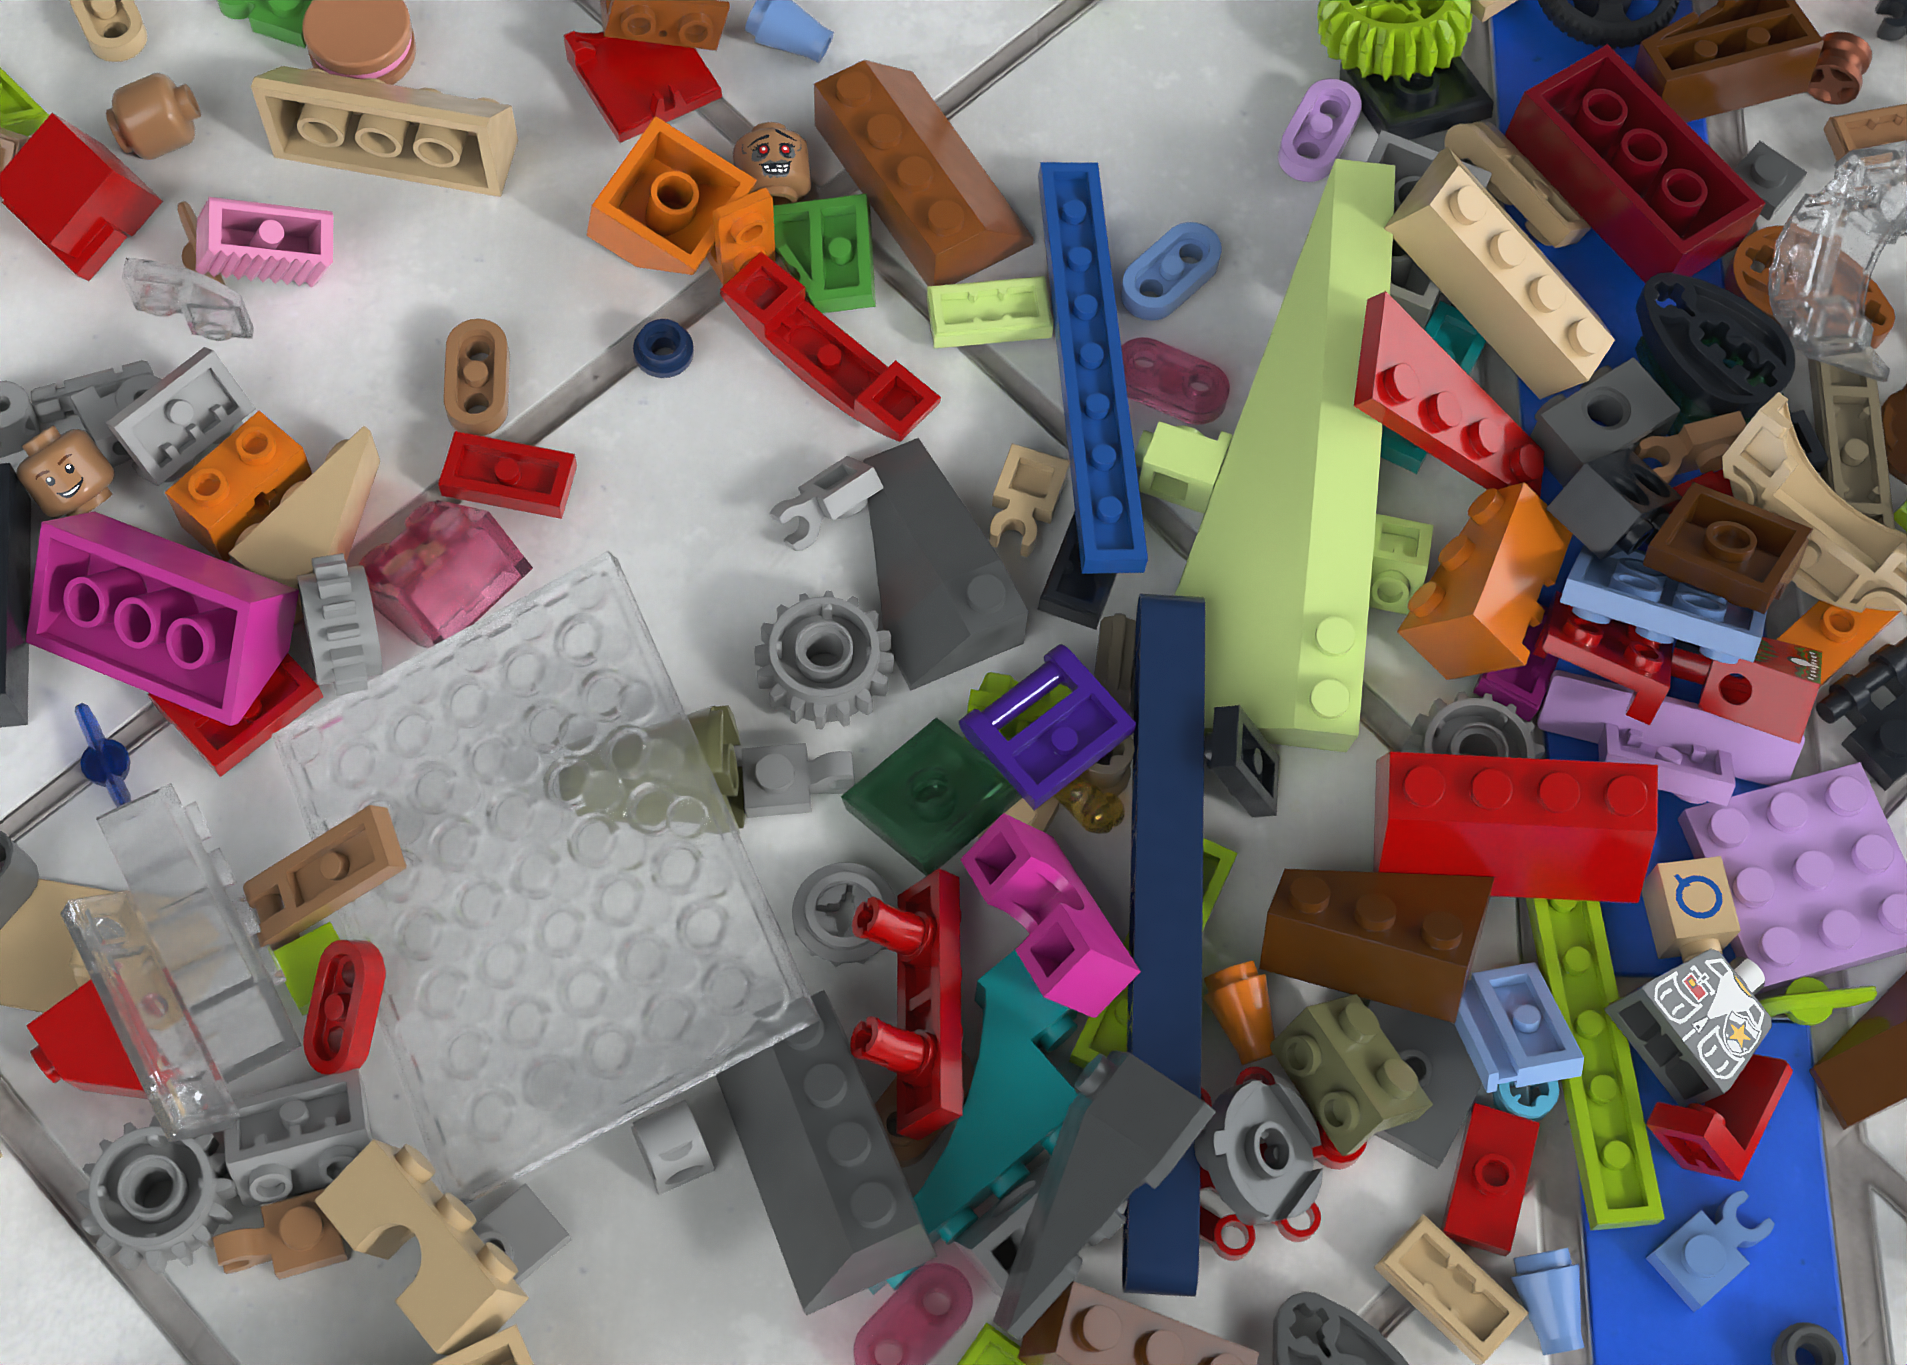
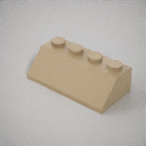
M281 66L255 76L252 81L251 89L274 158L491 196H502L518 143L512 105L500 104L489 98L471 99L443 94L431 88L414 89L386 84L374 78L356 79L333 75L316 68L304 70Z
M1446 147L1441 150L1384 229L1393 234V239L1539 399L1589 381L1615 339L1599 315L1451 149Z

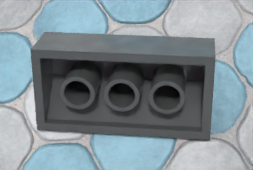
M825 990L760 1018L718 1072L716 1078L802 1309L807 1316L937 1257V1254L858 1062L851 1054L850 1043Z

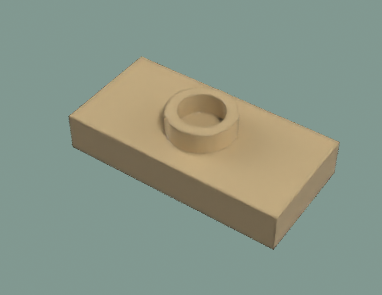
M1424 1214L1374 1266V1269L1475 1365H1482L1528 1315V1312Z

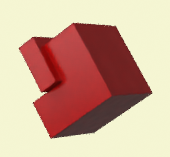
M53 112L0 172V196L4 199L2 203L69 269L87 281L93 278L127 238L123 232L133 237L163 202L104 144Z

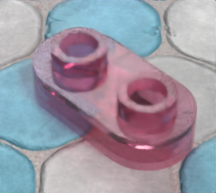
M1135 338L1121 346L1128 398L1186 423L1195 425L1213 422L1225 410L1230 385L1225 373L1216 365L1152 338ZM1145 360L1154 365L1151 367H1141L1135 361ZM1199 382L1207 386L1209 389L1205 391H1199L1194 389L1190 384Z
M944 1263L927 1264L913 1272L859 1330L854 1341V1365H881L875 1358V1352L883 1344H893L900 1349L902 1359L897 1365H928L964 1327L969 1319L973 1294L970 1283L963 1273L955 1267ZM931 1293H941L948 1298L950 1308L944 1314L933 1315L925 1309L924 1299Z

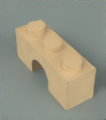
M373 1139L314 1201L354 1251L389 1260L409 1239L417 1237L421 1247L420 1268L413 1282L395 1300V1303L435 1353L449 1356L494 1335L529 1299L513 1279L518 1273L516 1265L496 1245L490 1242L486 1244L482 1242L471 1228L477 1222L473 1213L454 1195L447 1192L444 1195L431 1180L436 1171L423 1154L408 1144H405L400 1149Z

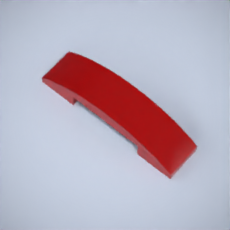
M762 251L720 288V296L732 311L785 366L830 403L870 429L901 442L940 404L941 396L895 360L888 367L806 301L805 286Z

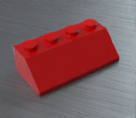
M1390 751L1376 760L1373 872L1495 877L1490 897L1639 903L1657 835L1658 765Z

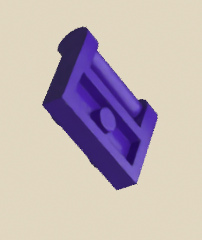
M1063 644L1057 645L1044 655L1045 663L983 711L974 708L958 721L961 731L968 741L987 756L1033 810L1041 806L1131 736L1136 727L1134 720L1072 651ZM1059 684L1068 687L1072 691V693L1009 741L999 732V730Z

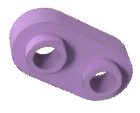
M1338 79L1320 80L1309 87L1282 136L1278 161L1287 175L1299 181L1314 182L1330 174L1335 159H1339L1357 125L1361 111V98L1354 87ZM1325 114H1332L1336 118L1331 119L1328 115ZM1301 155H1307L1313 159L1304 158Z

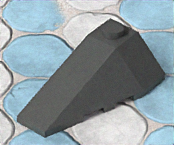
M920 439L911 440L863 459V463L874 467L884 487L867 498L876 561L877 584L879 586L882 610L883 631H889L891 634L890 651L894 655V659L910 691L1024 644L1028 609L1000 557Z
M1112 1050L1107 1057L1103 1054L1097 1055L1084 1068L1075 1082V1088L1080 1093L1068 1108L993 1319L996 1325L1017 1340L1022 1338L1075 1279L1083 1262L1078 1252L1086 1243L1094 1246L1105 1237L1109 1240L1125 1223L1123 1213L1127 1206L1126 1199L1145 1182L1155 1189L1172 1171L1216 1112L1204 1101L1131 1053Z

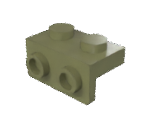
M1357 994L1307 1006L1270 1044L1272 1053L1339 1153L1343 1156L1355 1153L1377 1132L1417 1120L1433 1105L1419 1085L1418 1078L1413 1069L1401 1059L1381 1030L1374 1013L1363 1004Z

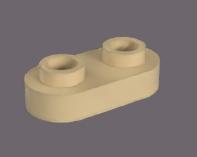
M69 0L87 42L97 57L109 62L126 61L138 55L145 47L147 31L134 0Z

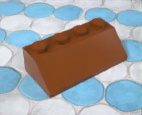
M863 60L814 83L815 127L862 194H867L869 204L927 286L956 284L1033 245L1034 238L914 72Z

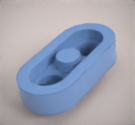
M1195 222L1181 223L1170 229L1131 263L1124 272L1121 300L1127 311L1143 320L1163 319L1174 312L1216 273L1222 252L1221 242L1217 234L1209 227ZM1192 257L1198 262L1190 264L1184 262L1181 258ZM1149 291L1157 294L1159 297H1147L1141 293Z

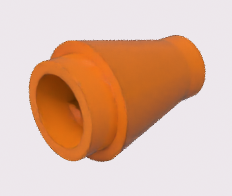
M1248 961L1205 977L1204 982L1208 994L1204 995L1203 998L1237 1051L1241 1064H1250L1274 1055L1270 1049V1044L1275 1039L1266 974L1259 975L1254 961Z

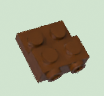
M1693 482L1648 545L1643 566L1661 572L1674 581L1688 583L1725 598L1733 605L1746 607L1765 614L1772 601L1780 599L1799 569L1813 528Z

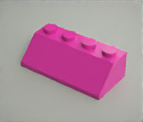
M94 511L41 522L25 642L232 726L241 721L289 651L299 590Z

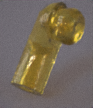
M1081 776L1075 778L1053 795L1088 832L1106 834L1112 830V827L1120 825L1124 820L1125 807L1121 799L1113 793H1103L1097 786Z

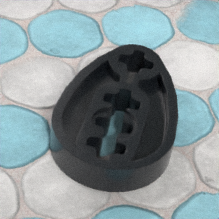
M1666 272L1652 276L1645 284L1635 309L1643 337L1663 371L1691 402L1704 411L1716 416L1740 411L1743 418L1755 416L1759 409L1778 392L1781 394L1784 392L1795 370V352L1790 338L1775 320L1734 293L1701 279ZM1670 298L1676 303V306L1670 304L1662 308L1656 301L1663 302ZM1715 337L1721 344L1718 346L1719 344L1715 343L1707 347L1701 342V339L1709 340ZM1737 356L1744 362L1742 366L1735 365L1730 369L1725 366L1723 360H1730ZM1759 375L1764 378L1766 384L1760 383L1754 387L1747 382V378L1754 379Z

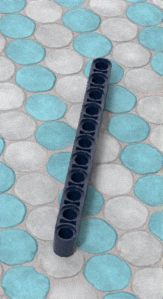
M1140 593L1135 629L1133 720L1136 723V727L1133 733L1129 954L1141 972L1128 984L1126 1052L1133 1054L1201 1099L1204 597ZM1195 1140L1172 1171L1155 1189L1145 1182L1140 1187H1137L1126 1199L1127 1206L1123 1213L1125 1223L1123 1224L1122 1234L1123 1293L1196 1296L1199 1276L1200 1164L1195 1155Z

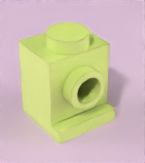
M1161 421L1158 422L1154 433L1144 430L1135 451L1136 466L1142 468L1139 479V492L1205 514L1233 435L1221 431L1218 440L1205 437L1201 432L1192 427L1184 425L1172 426Z

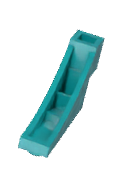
M1015 949L977 980L974 1001L983 1010L982 1036L979 1057L963 1108V1116L959 1117L947 1147L922 1188L914 1196V1201L932 1244L936 1243L940 1238L947 1245L953 1243L959 1235L978 1220L979 1217L973 1211L993 1193L999 1200L1006 1196L1030 1175L1031 1172L1025 1166L1041 1152L1046 1150L1052 1156L1068 1108L1078 1095V1092L1039 1050L1043 1046L1050 1053L1062 1045L1078 1027L1074 1021L1077 1018L1078 1011L1044 998ZM925 1263L868 1289L875 1295L888 1283L893 1290H897L911 1280L923 1268Z

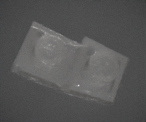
M126 257L122 280L136 311H145L156 316H170L174 313H182L192 335H201L210 340L225 341L231 337L253 338L254 327L243 298L229 287L190 269L163 262Z

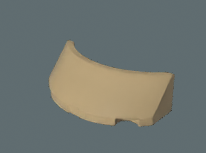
M1778 392L1759 409L1722 456L1724 478L1730 479L1734 498L1813 528L1800 567L1792 578V581L1796 583L1799 589L1821 601L1860 613L1865 608L1884 611H1902L1903 615H1907V533L1885 526L1865 516L1850 506L1827 485L1808 460L1798 441L1787 401L1789 399Z

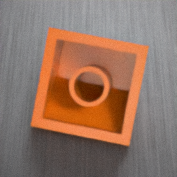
M655 116L592 204L586 236L635 267L694 275L715 244L713 211L720 206L750 194L757 180Z

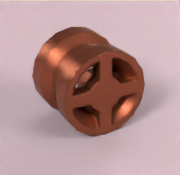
M1840 31L1827 33L1822 36L1824 43L1807 92L1816 100L1827 104H1846L1854 100L1860 92L1863 84L1862 75L1866 73L1872 61V50L1866 41L1852 33Z

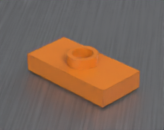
M1819 600L1776 640L1822 651L1820 689L1889 625L1901 611L1865 608L1860 613Z

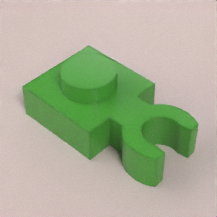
M217 0L221 13L226 17L236 20L249 18L253 32L302 48L306 47L302 30L303 18L313 0Z

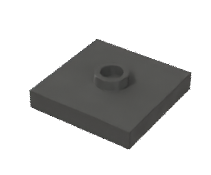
M1371 1000L1367 1007L1378 1019L1381 1030L1401 1059L1413 1069L1418 1078L1419 1085L1433 1103L1417 1120L1377 1132L1375 1135L1438 1169L1447 1155L1482 1082L1454 1024Z

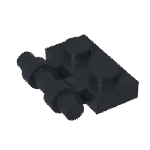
M1907 636L1895 645L1885 644L1871 654L1868 659L1869 665L1857 674H1846L1830 685L1829 695L1815 706L1820 718L1828 724L1836 722L1844 715L1857 728L1848 735L1841 745L1858 763L1861 762L1862 767L1884 791L1907 775ZM1884 685L1896 699L1880 710L1871 701V694Z

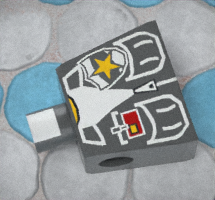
M1712 948L1620 997L1604 1008L1681 1107H1687L1690 1103L1703 1104L1729 1090L1772 1027L1771 1016L1754 996L1765 984L1764 974L1759 966L1745 957H1736L1728 963L1719 951Z

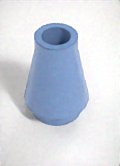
M756 0L745 26V31L755 36V43L808 57L818 63L826 54L834 36L833 31L822 26L793 0Z
M1563 1248L1513 1258L1517 1275L1510 1278L1525 1310L1528 1312L1530 1322L1540 1341L1542 1354L1550 1355L1585 1348L1581 1334L1579 1264L1572 1265L1569 1249Z

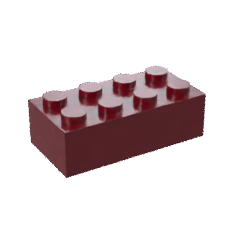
M1608 44L1525 91L1504 135L1645 283L1658 273L1670 272L1691 277L1739 247L1766 204Z

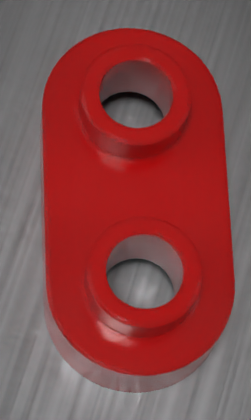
M334 941L326 947L319 960L304 1029L303 1046L309 1064L320 1074L331 1075L356 1068L360 1069L368 1057L386 978L383 957L379 949L370 941Z

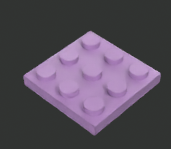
M1861 762L1732 796L1728 806L1710 802L1685 809L1677 818L1694 859L1722 857L1741 931L1730 944L1736 957L1748 958L1762 970L1765 984L1757 994L1788 986L1794 980L1802 977L1817 978L1907 952V863Z

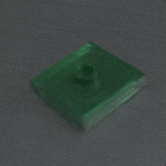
M936 717L845 792L841 798L849 813L925 876H928L942 867L988 828L1003 813L1022 799V796L985 754L977 750L972 744Z

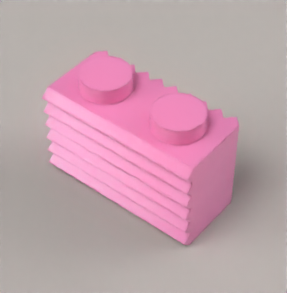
M208 197L206 205L204 204V208H202V212H200L197 218L196 271L201 276L206 272H209L213 277L221 273L227 279L233 274L240 280L245 275L250 281L258 277L262 282H265L270 278L276 284L282 279L287 285L294 280L298 286L306 282L312 288L333 263L332 211Z

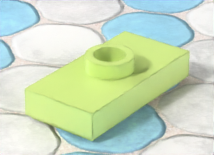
M1045 276L927 286L926 298L934 349L1052 338L1053 321Z

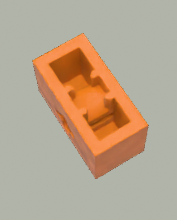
M257 411L166 490L165 494L181 527L217 559L228 562L231 559L228 553L235 547L241 533L249 526L261 523L280 505L282 497L292 485L299 481H305L313 473L303 447L261 411Z

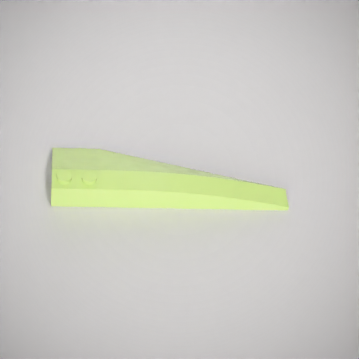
M1335 159L1176 589V596L1204 597L1205 599L1204 736L1208 732H1213L1214 707L1240 705L1269 744L1347 752L1359 736L1382 424L1354 407L1367 299L1384 291L1390 295L1393 234L1386 231L1384 227L1394 215L1395 165Z

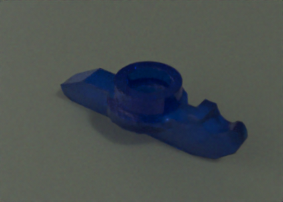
M80 703L75 706L74 712L88 744L80 761L81 770L90 782L107 788L113 803L129 819L133 817L132 796L124 780L130 770V755L123 744L116 740L105 738L90 707L85 703Z

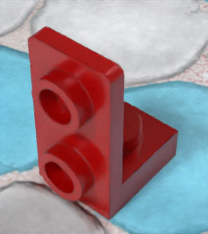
M1753 1054L1731 1088L1724 1094L1705 1102L1704 1105L1690 1103L1687 1107L1657 1102L1646 1125L1682 1169L1740 1182L1793 1070L1784 1059Z

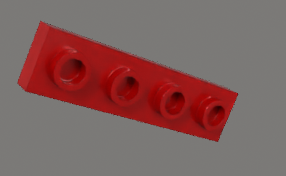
M940 868L897 895L898 908L882 902L879 898L870 897L867 903L863 901L857 907L852 920V932L855 937L870 940L897 953V1027L882 1022L874 1016L866 1017V1022L860 1021L853 1030L850 1041L851 1054L857 1059H865L897 1073V1133L917 1141L963 1116L962 967L960 954V923L962 913L960 909V877Z

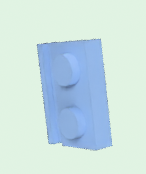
M1535 962L1472 973L1471 980L1467 982L1454 1025L1487 1093L1497 1091V1084L1514 1082L1517 1088L1582 1076L1584 1056Z

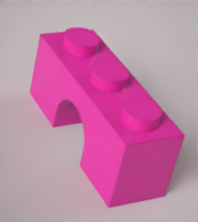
M1003 813L960 859L986 903L1012 916L1029 932L1028 937L1015 951L1044 998L1096 1018L1141 972L1053 836Z

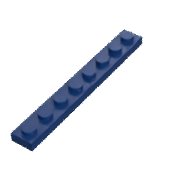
M1040 162L1038 185L1082 574L1144 573L1148 562L1098 162Z

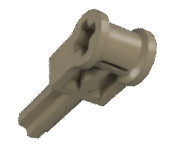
M1115 613L1114 616L1104 617L1100 622L1094 677L1129 715L1135 657L1136 621L1127 618L1125 614ZM1129 736L1105 755V757L1110 758V765H1101L1096 762L1075 778L1074 781L1079 790L1088 797L1098 800L1112 799L1120 795L1127 788L1131 777L1130 765L1134 756L1132 737Z

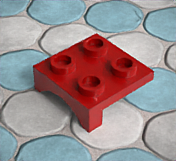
M572 31L563 35L567 61L619 143L644 133L655 116L665 122H669L722 98L721 87L695 48L606 37L603 31L598 33Z
M1556 591L1549 604L1546 622L1534 645L1533 654L1545 659L1548 653L1633 690L1634 692L1626 709V715L1650 726L1670 689L1673 643L1665 644L1646 639L1636 633V626L1615 619H1611L1610 623L1607 624L1582 619L1572 612L1573 606L1560 603L1562 593Z

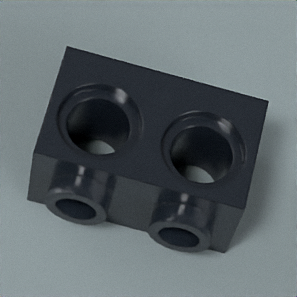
M1628 448L1586 462L1546 509L1602 560L1621 551L1630 555L1644 542L1649 545L1670 516L1672 509L1680 502L1682 496Z

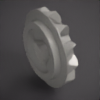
M834 863L816 870L801 884L793 901L792 919L795 935L799 937L811 956L817 955L822 959L828 960L835 967L842 963L853 962L864 965L871 956L887 948L870 940L855 937L852 932V922L849 925V930L845 931L844 937H839L838 929H836V919L826 916L828 911H839L841 903L846 899L847 892L852 893L854 913L857 907L863 901L867 903L870 897L879 898L882 902L898 908L893 890L887 881L874 870L856 863Z

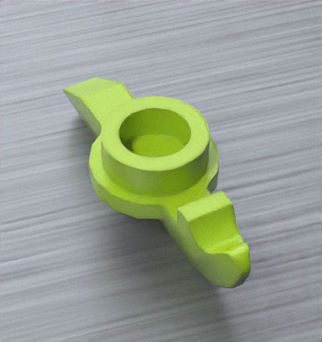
M1802 977L1794 980L1786 988L1784 994L1765 997L1758 1001L1771 1017H1775L1777 1014H1786L1796 1024L1814 1026L1824 1022L1835 1008L1857 1006L1874 1000L1877 996L1876 987L1871 985L1829 990L1823 982L1815 978Z

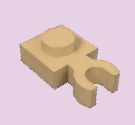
M1011 444L993 494L992 506L1003 510L993 517L990 524L989 543L992 547L997 548L1000 537L1005 531L1015 530L1023 536L1020 555L1028 557L1032 553L1037 536V525L1034 519L1051 524L1069 473V460Z

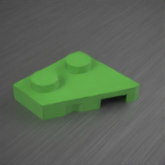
M867 194L773 206L775 251L791 276L805 286V297L811 305L821 313L876 307L871 209Z

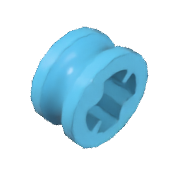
M1558 1080L1531 1085L1529 1087L1531 1090L1535 1087L1539 1088L1541 1096H1537L1529 1107L1517 1102L1521 1094L1513 1097L1510 1093V1088L1515 1086L1514 1082L1497 1084V1091L1492 1092L1493 1103L1497 1110L1538 1122L1556 1104L1559 1095Z

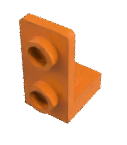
M767 188L759 189L713 211L715 244L706 258L723 286L761 251L776 263L773 198Z

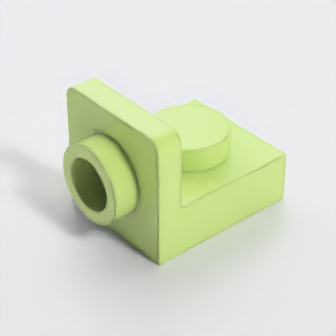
M1376 514L1369 607L1408 615L1410 612L1408 609L1409 600L1425 582L1429 565L1433 525Z

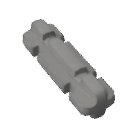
M141 360L122 365L123 372L115 373L114 369L110 368L65 380V387L57 389L55 383L34 388L31 391L32 406L41 423L66 418L65 412L71 410L74 411L76 416L78 413L70 395L94 386L99 397L102 398L116 392L123 382L133 376L141 374L154 375L151 366L147 361Z

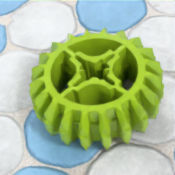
M1321 0L1318 2L1317 11L1320 44L1327 47L1328 58L1341 59L1342 68L1345 70L1358 67L1362 77H1367L1374 73L1383 75L1386 81L1390 76L1401 75L1406 81H1409L1414 73L1431 76L1434 67L1449 68L1451 59L1461 56L1463 46L1467 42L1468 33L1471 32L1473 14L1470 13L1471 1Z

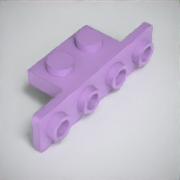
M1556 670L1551 675L1537 717L1539 729L1597 743L1599 762L1658 765V789L1671 792L1678 798L1690 803L1703 804L1708 801L1728 806L1736 786L1735 777L1768 786L1788 782L1805 742L1804 734L1800 744L1705 712L1698 708L1696 703L1665 696L1649 726L1626 715V709L1634 692L1633 690L1619 684L1561 670Z

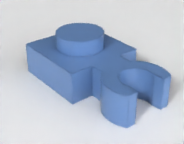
M1744 1190L1733 1193L1718 1206L1715 1214V1224L1700 1210L1646 1257L1648 1262L1693 1312L1706 1304L1750 1264L1736 1247H1752L1765 1239L1774 1228V1222L1770 1218L1757 1225L1754 1229L1745 1228L1738 1222L1736 1210L1749 1197Z

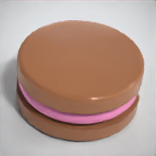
M313 0L304 14L302 30L313 68L333 75L356 79L374 78L386 84L394 85L406 75L414 62L416 41L409 11L403 0Z

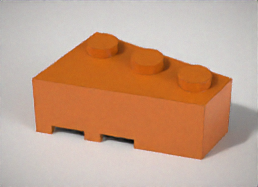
M1525 482L1499 490L1495 488L1488 489L1474 500L1468 510L1470 519L1459 536L1453 538L1438 556L1440 565L1430 581L1420 587L1408 602L1410 612L1397 632L1446 680L1525 666L1530 651L1522 644L1529 624L1532 627L1541 624L1545 610L1537 603L1543 584L1546 587L1555 584L1573 533L1546 509L1548 505Z

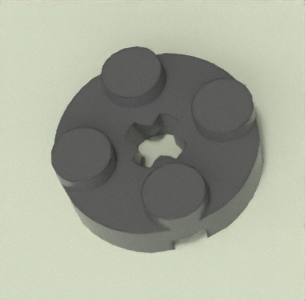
M1252 1081L1225 1090L1218 1096L1211 1107L1216 1112L1206 1124V1129L1202 1130L1195 1139L1194 1150L1198 1163L1202 1168L1209 1171L1217 1192L1243 1224L1251 1226L1300 1216L1315 1201L1320 1191L1323 1168L1313 1170L1314 1157L1312 1147L1320 1146L1321 1140L1318 1127L1311 1112L1295 1092L1279 1083L1268 1086L1261 1083V1081ZM1262 1139L1267 1145L1264 1152L1265 1162L1262 1159L1259 1148V1141Z

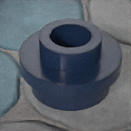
M657 319L647 323L638 333L634 340L633 353L636 364L644 373L656 378H670L681 374L689 367L694 356V346L690 334L677 322L669 319ZM662 348H668L674 351L667 355L654 354L657 350Z

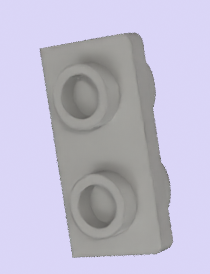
M203 347L106 422V425L134 460L131 466L140 477L159 486L163 482H172L184 476L194 466V458L212 443H222L243 424L242 420L256 408L214 350Z
M359 1068L222 1103L226 1166L240 1200L245 1207L276 1202L284 1198L328 1187L372 1141L365 1086Z

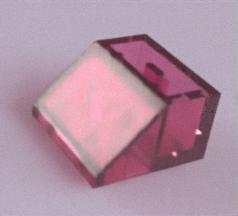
M441 500L427 502L415 509L406 518L404 525L407 528L390 543H382L371 549L359 562V565H363L373 607L416 645L439 653L446 651L533 569L489 511Z

